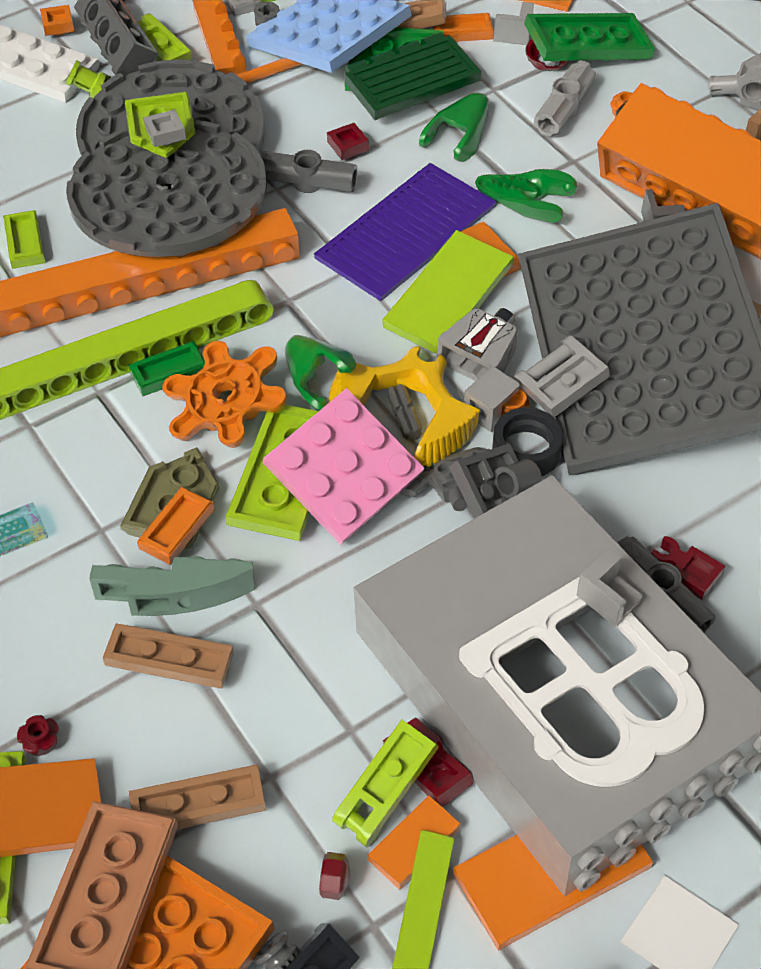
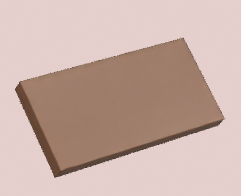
M93 801L24 969H126L179 826L176 818Z

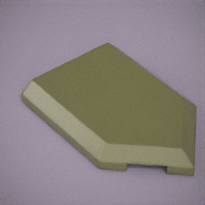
M198 447L184 452V456L166 464L162 461L148 468L120 525L124 532L140 538L181 487L212 502L214 501L220 488L219 483L205 464ZM201 528L184 549L193 547Z

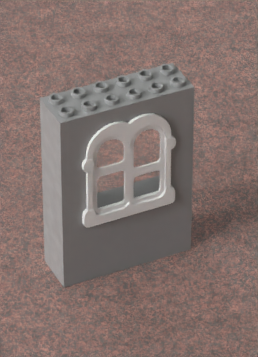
M552 475L353 587L356 631L458 762L471 772L473 781L513 832L522 840L564 897L575 889L582 892L590 888L600 878V872L612 864L615 867L625 864L636 853L635 848L647 840L650 843L660 840L668 833L672 823L681 817L688 820L695 816L704 807V801L716 794L718 797L726 795L736 786L738 778L747 772L754 775L761 771V692ZM609 547L622 558L618 576L640 592L642 599L617 625V628L635 646L636 652L603 673H596L557 630L593 609L576 595L580 574ZM543 640L565 665L566 672L532 693H525L501 667V664L538 641ZM652 667L664 677L675 691L677 705L668 717L661 720L647 721L636 717L628 711L614 695L613 689L644 668ZM582 687L588 691L616 724L620 734L618 747L610 755L602 758H587L578 755L545 719L541 710L572 689Z

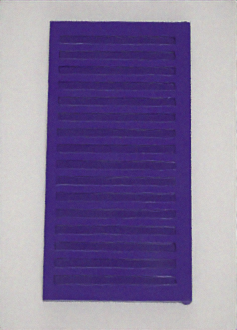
M429 163L316 251L314 259L377 300L382 301L431 261L456 230L463 231L472 227L495 208L496 201L434 164Z

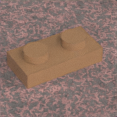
M417 0L404 3L410 5L412 16L397 27L421 29L446 23V0Z

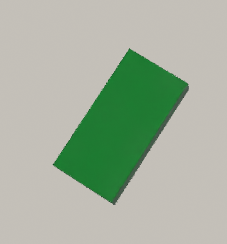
M192 341L128 364L130 374L143 397L162 390L163 383L169 376L174 374L185 376L197 374L203 369L205 360L195 342Z

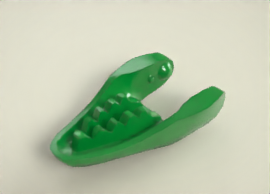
M479 92L471 93L439 111L422 130L419 146L426 148L434 139L439 126L446 123L450 127L466 132L453 151L454 159L460 162L470 159L476 153L481 140L489 108L488 97Z
M536 169L520 174H486L477 177L475 180L477 189L496 202L524 217L551 223L562 219L564 214L562 208L556 204L538 200L548 194L570 196L575 194L578 188L576 180L571 175L554 169Z
M294 335L285 346V358L293 384L308 404L316 411H320L327 405L326 399L313 393L307 383L317 375L315 371L318 366L325 363L326 359L324 357L326 356L333 362L342 374H351L356 367L355 359L351 353L342 348L311 337Z

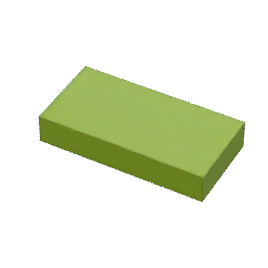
M36 210L3 215L12 269L44 264L45 258Z

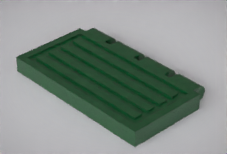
M441 32L421 39V44L418 41H414L395 48V54L392 50L370 57L368 59L369 64L366 60H362L344 68L346 85L374 120L481 81V70L450 35L445 37Z

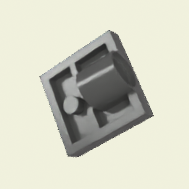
M510 443L457 460L449 466L474 519L542 481L541 472L536 463L529 459L518 461Z

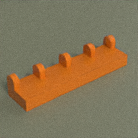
M192 0L193 9L211 62L215 65V70L225 74L232 72L235 75L245 72V57L241 53L238 38L234 34L233 24L228 17L225 2L223 0Z

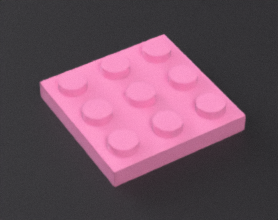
M347 388L263 459V464L340 545L419 477L425 469Z

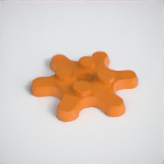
M213 341L203 350L205 365L201 371L191 376L174 374L169 376L163 383V392L168 397L174 400L186 401L184 411L170 422L169 431L173 437L181 441H187L202 429L218 430L220 442L230 448H236L245 440V428L243 426L245 420L255 418L260 411L271 413L281 411L285 407L287 396L283 388L267 386L262 383L264 376L276 367L277 353L274 348L263 346L256 349L249 357L235 360L229 356V348L225 342ZM232 390L226 402L223 399H218L222 392Z

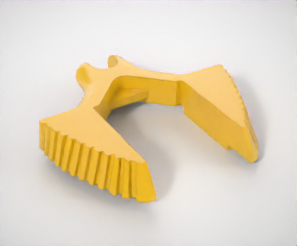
M415 346L401 360L391 364L370 367L356 363V367L351 374H342L337 371L330 387V396L328 397L330 401L328 403L347 388L365 406L373 389L382 390L399 384H403L405 387L423 393L435 411V415L421 438L414 458L422 466L430 467L432 463L436 464L439 462V459L443 460L446 455L449 456L451 452L454 453L456 449H460L461 445L464 446L466 441L470 440L478 426L480 409L453 398L445 386L443 377L447 368V360L441 354L435 361L426 362L419 358L421 347Z

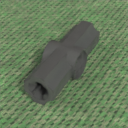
M301 150L295 153V155L261 151L260 153L264 162L267 180L294 183L295 188L303 193H313L320 188L354 192L357 178V165L323 160L320 154L313 150Z
M626 536L617 543L658 586L665 588L662 590L705 634L708 628L715 622L716 615L681 583L682 578L679 570L670 563L660 562L634 536Z

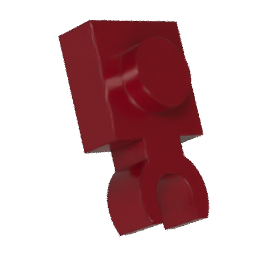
M668 536L663 537L660 548L669 554H662L655 549L651 552L660 562L674 565L681 573V583L701 600L705 598L721 578L726 567L694 546H691L685 553L680 549L678 542Z

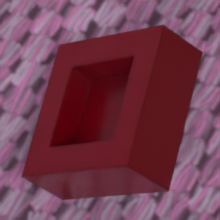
M355 122L327 132V143L341 160L369 151V140Z

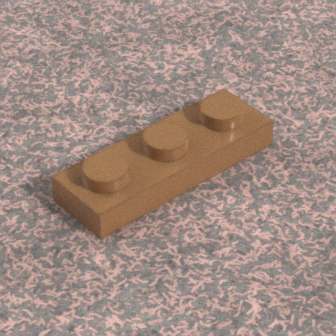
M115 623L102 658L105 666L223 689L234 651L231 645Z
M258 764L129 791L131 809L176 818L179 825L177 829L266 811Z

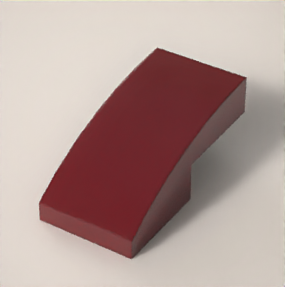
M415 717L408 724L436 743L439 748L414 783L427 796L429 795L443 807L474 784L472 775L469 770L444 750L441 738Z

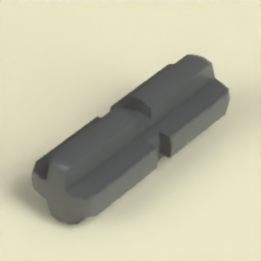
M403 384L391 386L388 389V399L394 415L398 417L396 420L403 438L409 441L413 438L418 439L422 435V425L416 410L412 407L413 403L407 388Z

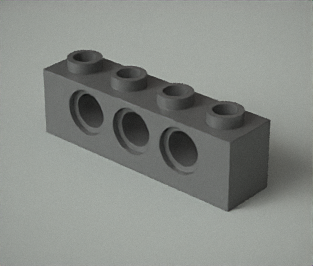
M78 0L74 9L81 18L80 22L90 32V38L97 43L101 49V55L108 60L112 66L111 70L115 75L121 73L123 76L139 71V65L155 60L158 52L123 0Z

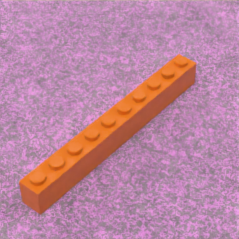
M286 208L255 215L243 229L222 241L219 245L188 253L185 256L147 257L114 251L1 280L0 337L298 259L300 254L297 230Z

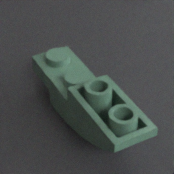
M200 556L174 557L171 570H164L154 566L132 568L118 564L106 566L92 565L89 577L95 600L128 602L131 616L176 615L215 607L254 591L256 584L253 562H246L236 558L227 560L205 559Z

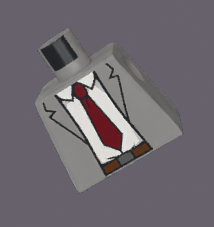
M500 308L494 316L481 309H473L438 338L437 358L440 354L443 355L447 360L448 368L474 381L480 378L492 366L504 373L516 350L518 330L513 325L516 321L514 314L505 308Z

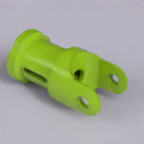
M76 60L65 84L69 86L74 85L88 92L89 97L94 98L102 90L101 85L112 77L101 71L96 73L82 66L81 62Z

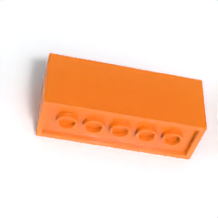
M640 83L597 142L600 177L643 199L645 190L652 189L657 206L684 205L685 211L719 203L733 246L761 260V141L752 137L746 130L735 129L723 123L715 115L704 114L694 109L690 103L678 101L666 95L657 87H649Z

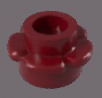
M42 715L32 716L26 720L25 725L19 727L17 740L20 744L22 743V748L27 753L35 756L46 755L57 744L58 724L52 718L45 719ZM37 731H41L42 734L40 736H34Z

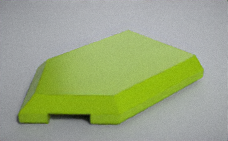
M188 92L125 100L129 135L132 144L167 158L195 135ZM175 110L185 129L186 139L170 145L154 147L145 129L143 118Z

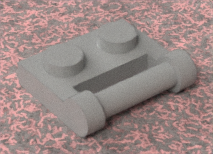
M571 335L560 342V347L527 371L521 370L512 377V379L520 384V389L553 417L610 377L609 367Z

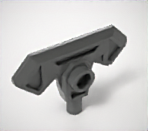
M475 447L447 456L443 460L439 459L438 463H432L430 467L424 465L423 473L399 494L415 497L430 485L444 502L451 503L455 511H463L466 509L467 504L449 466L457 460L490 449Z

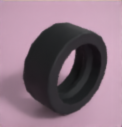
M522 407L510 410L502 415L494 426L492 449L506 445V438L515 433H535L542 436L549 443V448L536 454H523L513 450L518 461L524 459L532 460L540 469L541 477L554 470L560 461L563 445V430L559 422L551 414L538 408Z

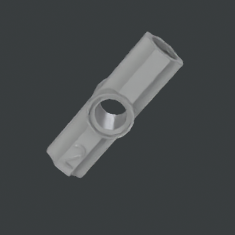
M579 60L578 63L571 64L564 76L553 82L552 93L534 117V126L538 128L540 134L548 137L552 134H558L567 119L573 118L576 115L578 103L595 80L596 71L590 67V63Z

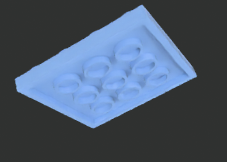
M297 0L296 3L287 9L279 11L276 18L258 25L256 30L248 34L246 38L249 47L332 73L412 15L410 5L397 2L396 0Z

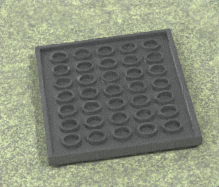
M719 203L518 254L542 359L560 347V342L571 335L609 367L610 377L555 416L563 430L562 448L569 475L761 431V323Z

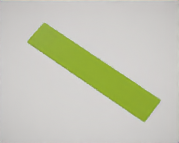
M425 830L420 832L392 969H429L454 838Z

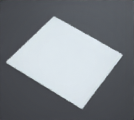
M664 875L620 942L659 969H712L739 924Z

